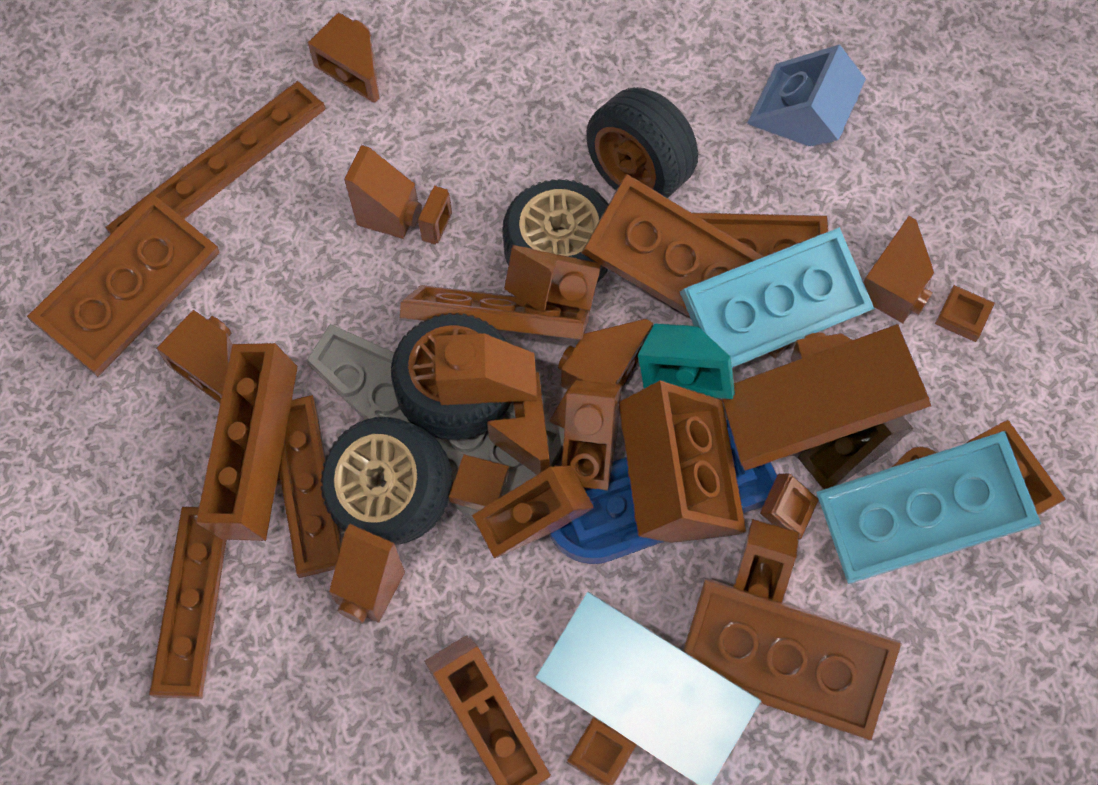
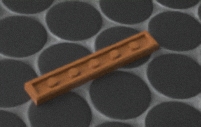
M296 81L105 228L109 234H112L152 193L183 219L187 218L326 110L324 103L299 81Z

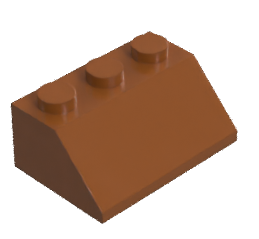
M658 381L619 401L621 427L624 435L628 475L632 489L638 536L674 543L745 533L746 527L722 400L664 381Z

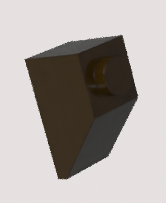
M902 416L806 449L797 458L824 490L840 485L885 455L913 427Z

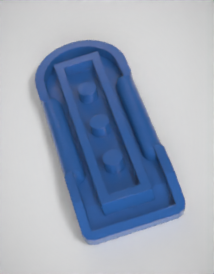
M727 419L726 424L742 511L746 513L763 507L777 474L771 462L746 471L744 470ZM627 457L613 461L608 490L584 488L594 506L593 509L549 534L555 546L564 555L586 564L606 563L665 542L638 536Z

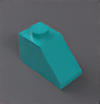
M654 323L638 354L644 388L658 381H664L714 398L733 399L735 389L731 357L698 326Z

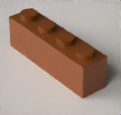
M276 343L232 344L196 519L197 524L222 540L266 541L298 369V366Z

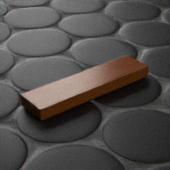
M313 395L293 399L291 402L279 467L298 578L335 570L341 548L338 525L330 517L331 514L327 512V508L324 505L325 499L322 498L320 478H322L321 470H324L323 463L326 459L316 402Z
M182 506L149 693L152 697L202 699L227 540L220 539L196 523L199 507Z

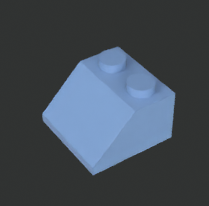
M840 44L776 63L747 123L809 147L837 141L844 131L846 122L858 100L866 78Z

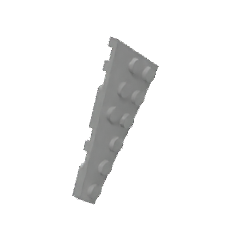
M329 324L307 359L310 367L364 419L393 417L409 422L398 405L391 381V363L394 352ZM510 404L501 420L515 418L513 405ZM545 420L551 467L555 466L563 451L564 428ZM484 431L480 435L475 434V437L460 438V440L436 438L448 456L453 483L463 454L509 466V475L502 496L536 476L535 473L492 443L489 439L488 431ZM452 503L478 528L472 515L479 510Z

